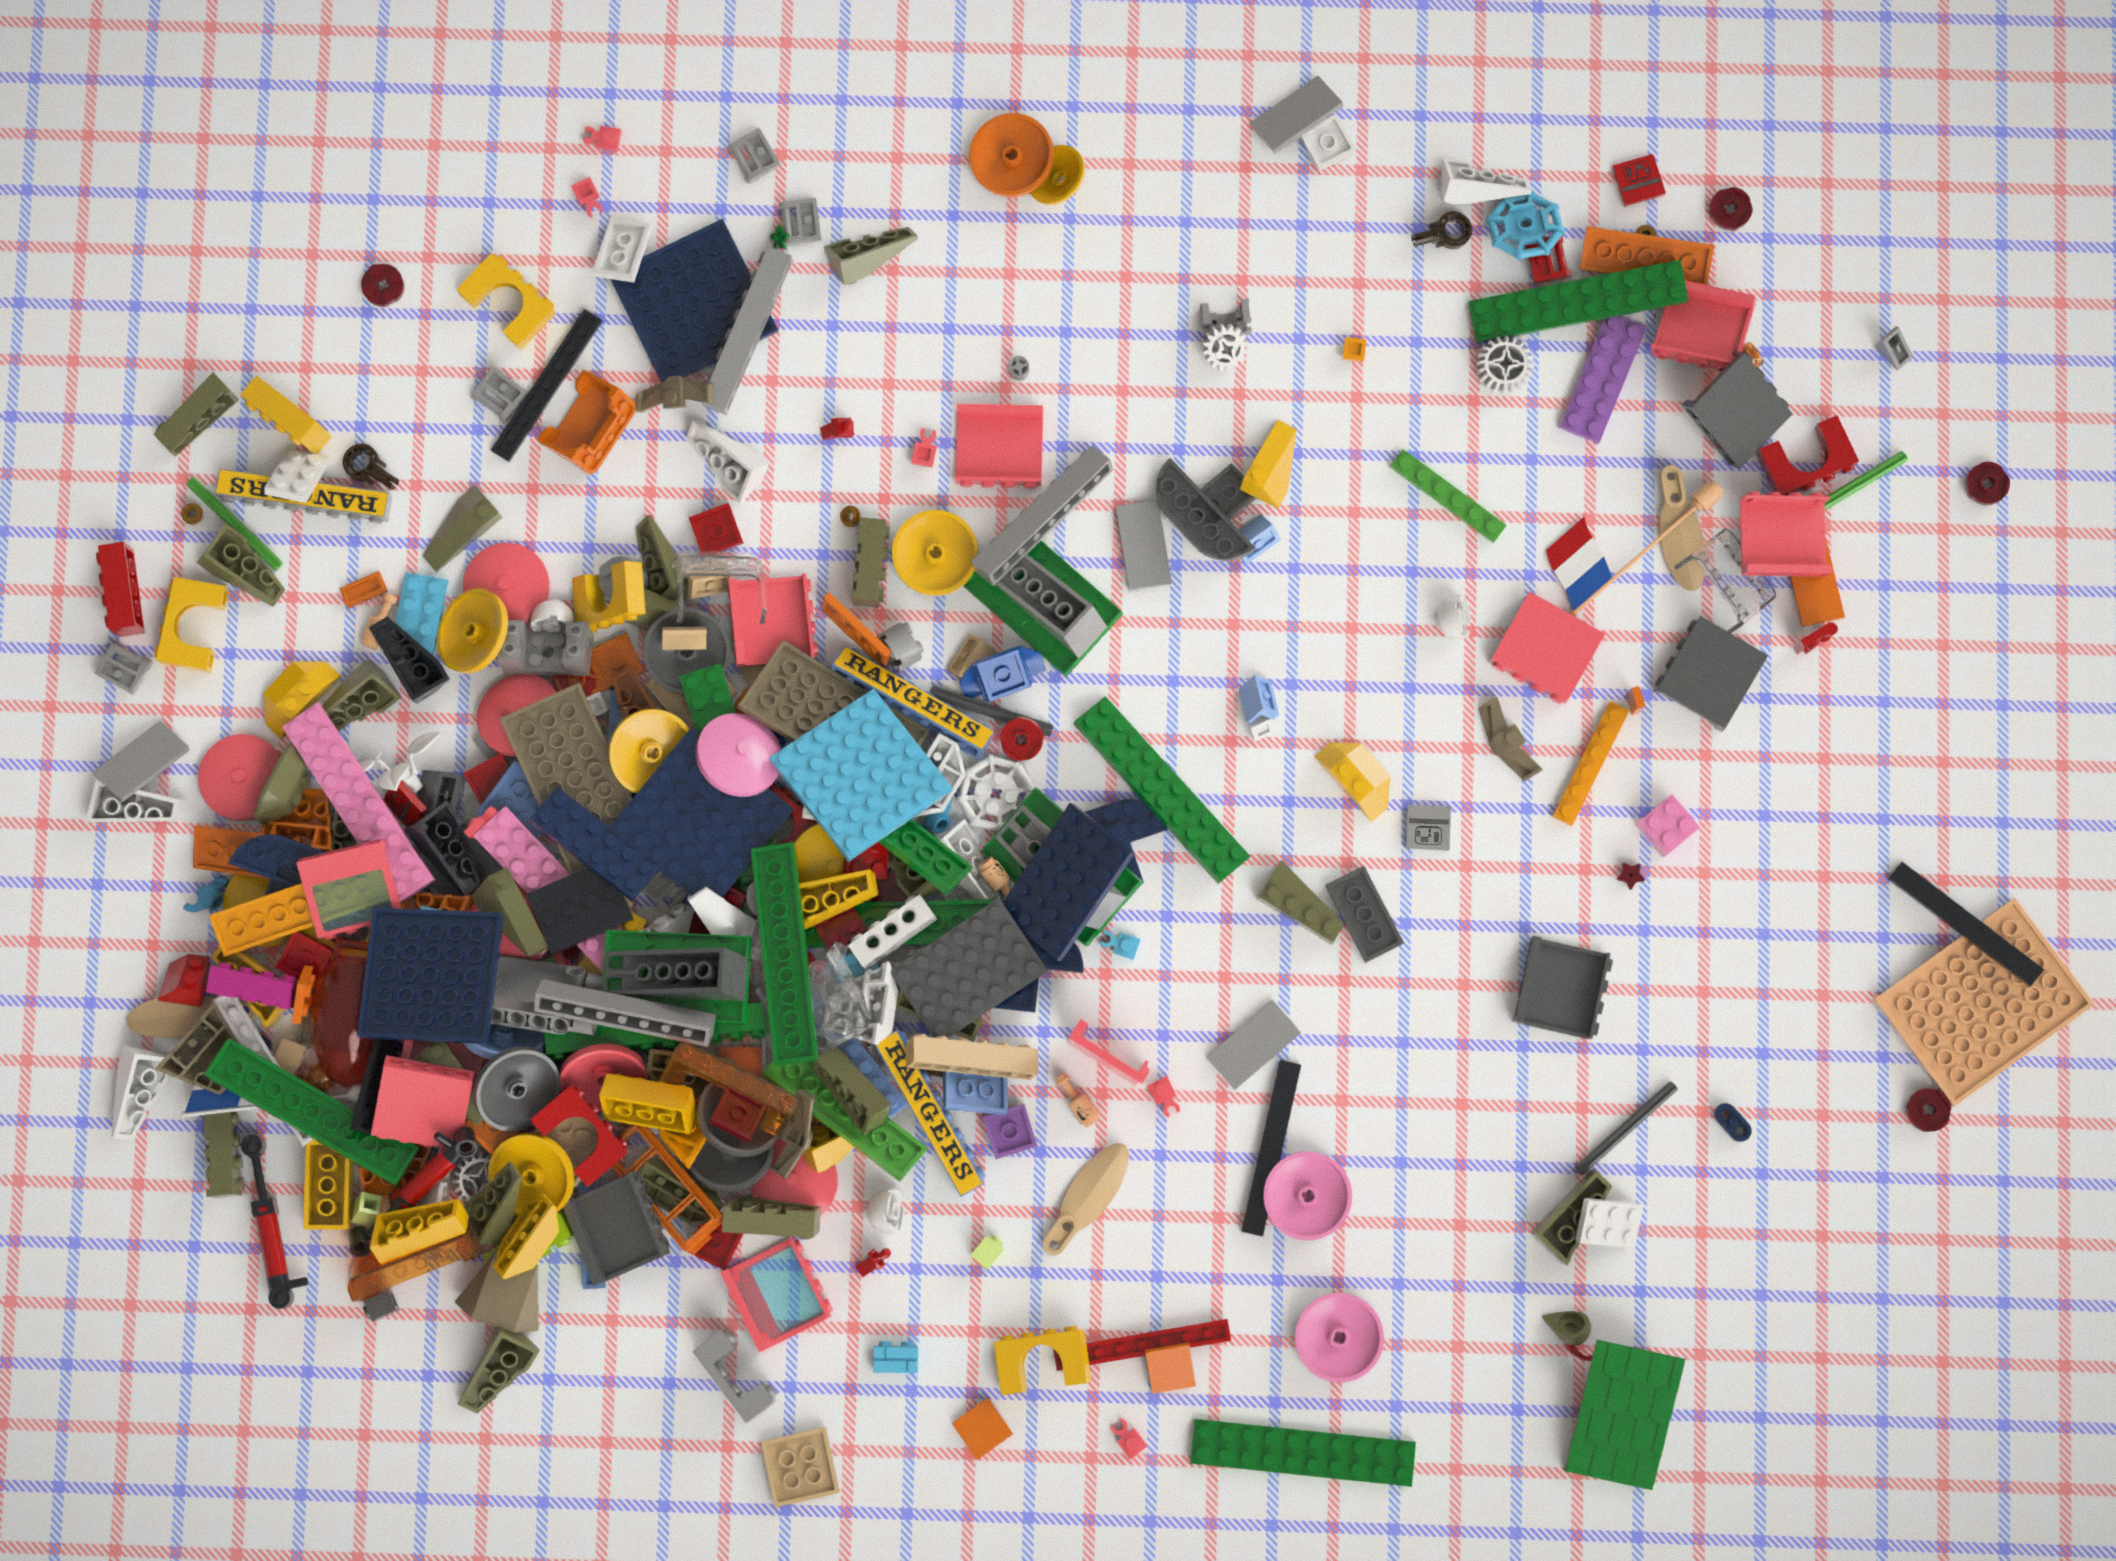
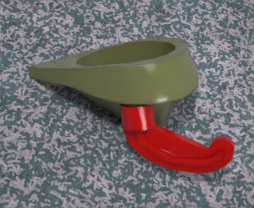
M1565 1311L1542 1315L1546 1324L1566 1343V1348L1570 1353L1585 1361L1592 1360L1593 1355H1586L1575 1347L1584 1343L1590 1335L1591 1323L1586 1314L1577 1311Z

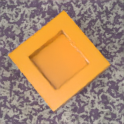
M1345 337L1342 360L1364 362L1367 340Z

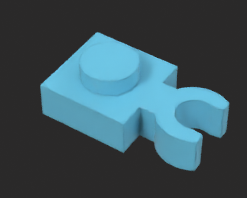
M1104 931L1103 934L1110 937V942H1100V946L1104 948L1115 947L1113 954L1134 961L1141 939L1121 932L1119 937L1116 938L1112 932Z

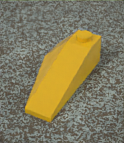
M1277 420L1247 471L1240 490L1277 509L1279 508L1288 492L1297 429Z
M816 1123L811 1125L810 1128L813 1133L811 1145L808 1150H804L802 1156L807 1165L819 1173L837 1164L854 1146L828 1126L822 1125L818 1127Z

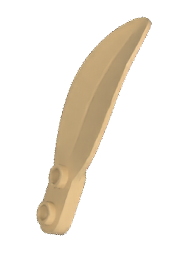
M1675 465L1666 466L1660 473L1664 499L1659 519L1660 535L1692 507L1686 499L1682 471ZM1668 473H1672L1674 475L1673 480H1669L1667 478ZM1672 494L1677 495L1678 500L1676 502L1671 500ZM1693 511L1660 540L1662 553L1672 576L1687 591L1698 590L1702 585L1705 575L1703 535L1697 515Z
M205 996L201 1007L162 1002L156 998L134 1008L127 1016V1026L135 1033L158 1038L184 1037L212 1005V999L214 998ZM239 1000L243 1007L250 1006L247 1001ZM249 1007L248 1016L252 1021L257 1014Z
M1115 1143L1104 1148L1077 1174L1063 1198L1059 1219L1043 1241V1249L1048 1255L1057 1256L1061 1254L1076 1232L1093 1223L1111 1203L1122 1184L1128 1168L1129 1150L1126 1145ZM1068 1223L1071 1229L1065 1231L1062 1227L1063 1224ZM1056 1241L1058 1243V1247L1056 1249H1052L1050 1247V1242Z

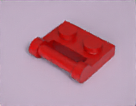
M1563 236L1554 245L1559 271L1554 272L1550 254L1548 256L1540 255L1528 258L1534 284L1571 277V271L1567 268L1562 245L1564 242ZM1550 237L1543 238V241L1546 243ZM1537 243L1525 245L1526 249L1539 247Z
M1833 622L1827 623L1801 639L1793 649L1797 655L1801 652H1804L1806 655L1820 645V642L1825 643L1831 636L1835 635L1838 631L1837 625Z

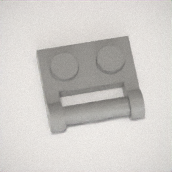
M760 128L727 146L729 153L734 155L745 174L744 179L747 184L753 183L759 177L781 166ZM741 147H746L758 169L751 170L740 151Z
M816 198L785 201L778 204L779 211L782 212L784 232L790 234L789 238L784 240L786 246L822 241ZM791 209H796L799 235L793 236Z
M493 366L472 392L470 398L482 403L499 416L500 421L506 423L528 393ZM488 389L508 406L502 409L485 396L483 392Z
M113 641L94 674L133 695L144 675L151 668L152 661L148 658H141L121 647L119 642ZM118 654L138 665L137 672L114 660L113 657Z
M661 871L642 890L665 913H668L674 905L680 904L689 895L682 889L666 905L662 900L677 884Z

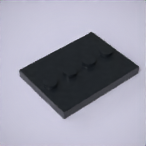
M590 868L583 869L526 894L552 955L601 935L606 930H612L634 920L624 895Z

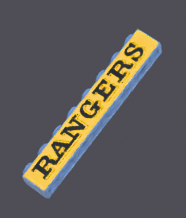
M844 646L832 664L831 670L867 692L875 689L886 704L930 730L931 734L938 736L940 733L958 743L961 751L978 761L993 738L995 731L991 730L988 725L979 723L972 719L969 714L958 711L951 704L937 699L932 693L918 688L913 682L904 680L894 671L885 669L875 660L864 657L855 649Z
M898 1028L875 1046L961 1197L983 1185L985 1182L983 1178L986 1175L980 1165L976 1167L973 1158H975L974 1153L969 1146L965 1147L962 1142L964 1136L959 1127L955 1128L953 1126L951 1112L943 1110V1106L940 1103L943 1099L937 1088L933 1090L929 1082L932 1079L927 1070L906 1068V1042L909 1038L905 1031L901 1032Z

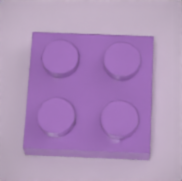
M1025 1104L1008 1109L1006 1115L991 1114L983 1117L995 1159L1037 1147Z

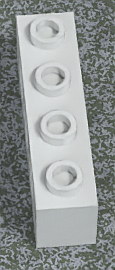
M920 894L909 897L904 902V906L891 910L883 921L874 922L869 927V931L863 935L858 934L851 939L852 943L848 947L865 970L937 920ZM908 913H914V920L906 923L904 921L905 916ZM890 926H896L897 928L893 935H887V929ZM876 938L879 940L875 948H869V942L872 939Z

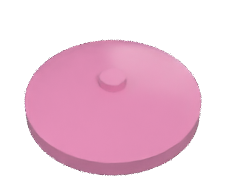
M736 713L725 714L710 721L701 732L696 743V760L703 776L715 788L729 795L748 797L765 791L778 777L779 773L770 763L769 758L780 751L781 746L771 729L751 716Z
M1298 1152L1282 1159L1271 1170L1265 1182L1263 1200L1268 1217L1282 1233L1294 1239L1311 1241L1332 1234L1344 1223L1352 1204V1189L1348 1176L1336 1161L1317 1152Z
M1331 1293L1315 1299L1301 1313L1295 1329V1346L1302 1363L1314 1375L1331 1382H1349L1364 1376L1377 1363L1384 1344L1382 1323L1375 1310L1363 1299L1347 1293Z

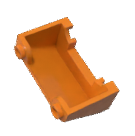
M583 369L575 381V390L580 394L559 427L557 429L552 426L546 427L541 431L536 441L582 471L593 474L599 469L634 416L636 404L620 388Z

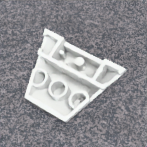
M887 961L880 968L873 971L871 969L865 971V974L855 979L851 977L830 986L823 1028L878 1045L890 1035L893 1029L898 989L891 975L892 968L890 963Z

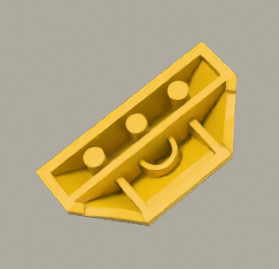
M293 661L263 693L265 725L280 739H283L287 734L282 726L316 704L342 676L325 661Z
M1330 742L1314 756L1371 822L1388 808L1390 775L1362 743Z
M542 1194L539 1198L527 1203L501 1240L497 1258L492 1267L503 1279L534 1268L558 1234L556 1206L546 1195Z

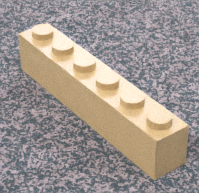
M916 1034L906 1042V1068L1032 1080L1038 1075V1049L1030 1048L1029 1045L1015 1047L1010 1046L1009 1043L989 1044V1041L985 1040L969 1042L966 1038L949 1040L946 1036L930 1038L926 1034Z

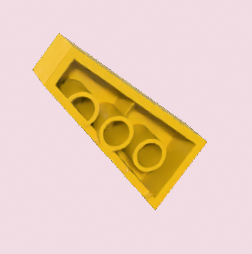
M219 946L211 957L217 966L218 962L232 964L231 968L237 970L242 966L253 968L252 972L260 974L261 970L273 972L246 950L224 957ZM247 1001L250 1005L249 1007L258 1015L266 1028L274 1027L287 1010L278 1008V1006L260 1004L261 1001Z

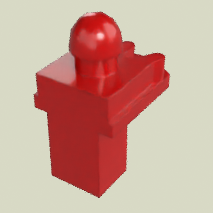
M832 418L831 423L820 427L822 440L852 438L855 435L852 418Z
M883 1248L879 1253L875 1249L867 1253L869 1257L855 1266L862 1278L876 1268L881 1270L886 1265L883 1260L891 1256L889 1248Z

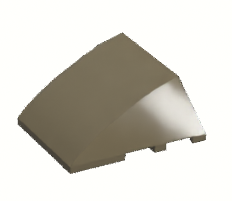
M214 1002L158 1064L155 1070L221 1095L225 1088L206 1078L204 1074L228 1038L237 1043L238 1041Z
M496 1250L474 1279L470 1281L465 1290L457 1297L455 1303L471 1319L512 1333L538 1331V1265L536 1264L530 1270L503 1279L492 1267L497 1258L498 1251Z

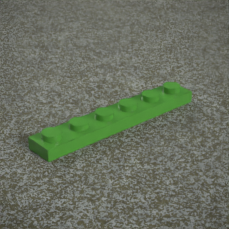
M1404 449L1390 465L1392 470L1493 544L1507 525Z

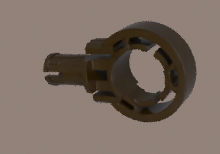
M1456 211L1447 212L1438 221L1429 224L1430 230L1411 234V241H1415L1413 243L1414 247L1432 243L1435 244L1436 248L1443 246L1447 249H1459L1470 239L1472 225L1464 214ZM1455 218L1457 219L1456 224H1459L1462 229V235L1458 239L1451 238L1445 230L1446 223L1454 222ZM1467 234L1464 241L1457 243Z
M353 445L343 456V468L352 479L374 484L375 482L370 478L372 477L390 490L396 488L393 483L398 486L400 480L382 468L386 467V463L380 459L379 454L370 445ZM364 452L370 457L369 464L361 471H357L353 468V461Z

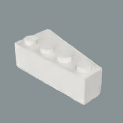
M95 780L86 822L181 821L186 800L139 789L122 802L99 780Z

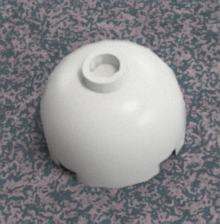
M1464 594L1445 598L1440 603L1438 612L1434 613L1435 624L1439 625L1441 631L1451 638L1469 637L1470 630H1466V624H1471L1468 601L1463 600Z
M552 598L538 604L532 613L531 629L534 632L565 633L566 621L574 622L573 612L571 608L559 599Z
M881 1190L870 1199L869 1204L865 1208V1215L874 1229L888 1234L898 1233L896 1230L902 1229L905 1209L904 1207L900 1208L899 1200H903V1197L899 1190Z

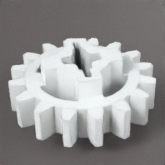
M1220 324L1219 330L1212 327L1213 333H1206V336L1209 338L1208 341H1202L1203 345L1206 346V348L1202 349V352L1207 354L1204 357L1205 360L1210 362L1213 368L1218 366L1220 371L1223 370L1224 366L1230 371L1233 364L1238 368V361H1245L1242 355L1248 354V350L1244 348L1249 345L1248 341L1244 340L1246 335L1240 333L1239 327L1233 330L1231 324H1228L1227 328ZM1222 341L1227 344L1229 353L1224 350Z

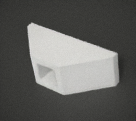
M683 903L676 904L668 913L658 917L653 924L640 931L688 933L694 909Z

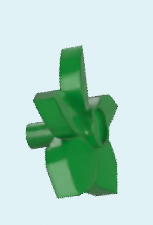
M778 225L775 232L769 235L770 239L774 241L773 248L778 249L780 246V248L787 250L784 240H787L790 234L785 233L782 226Z

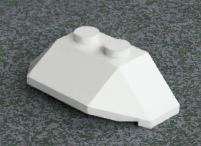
M940 733L926 755L953 787V790L917 816L944 812L966 776L958 743Z

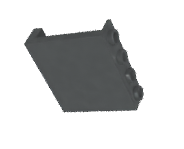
M1733 351L1732 354L1735 358L1694 400L1686 399L1681 406L1730 466L1741 469L1793 413L1788 408V402L1776 393V387L1764 378V372L1752 363V357L1746 352Z
M1700 616L1697 621L1693 619L1688 626L1687 631L1690 633L1686 639L1681 638L1676 647L1679 650L1677 655L1670 657L1665 665L1668 668L1664 676L1660 674L1654 684L1657 687L1654 693L1665 695L1716 725L1715 729L1723 732L1768 655Z
M1533 935L1530 940L1513 1023L1587 1040L1593 1039V1035L1597 1036L1600 1023H1596L1597 1016L1602 1014L1604 1002L1601 1001L1602 993H1606L1609 981L1605 980L1607 971H1611L1613 959H1610L1611 953H1601L1561 944Z
M638 1171L627 1173L622 1178L575 1199H570L563 1207L594 1285L607 1282L670 1254L669 1241L662 1233L661 1221L654 1213L652 1208L653 1201L647 1195L644 1188L645 1181Z

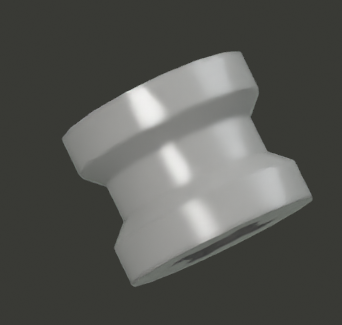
M1015 356L1009 361V374L1014 380H1024L1028 377L1030 367L1025 357Z

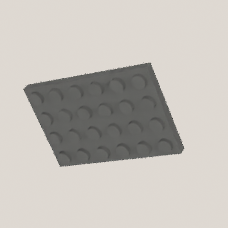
M997 898L891 970V975L933 1038L937 1036L949 1038L1048 970L1000 898Z

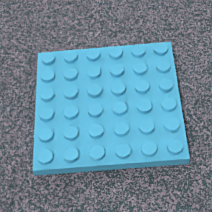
M875 689L852 702L769 758L773 767L848 862L953 790V787Z

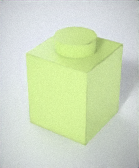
M361 1191L352 1204L350 1222L370 1227L376 1221L377 1214L381 1211L382 1196Z
M986 1235L970 1256L988 1270L1005 1250L1001 1247L1003 1242L995 1235L991 1238Z

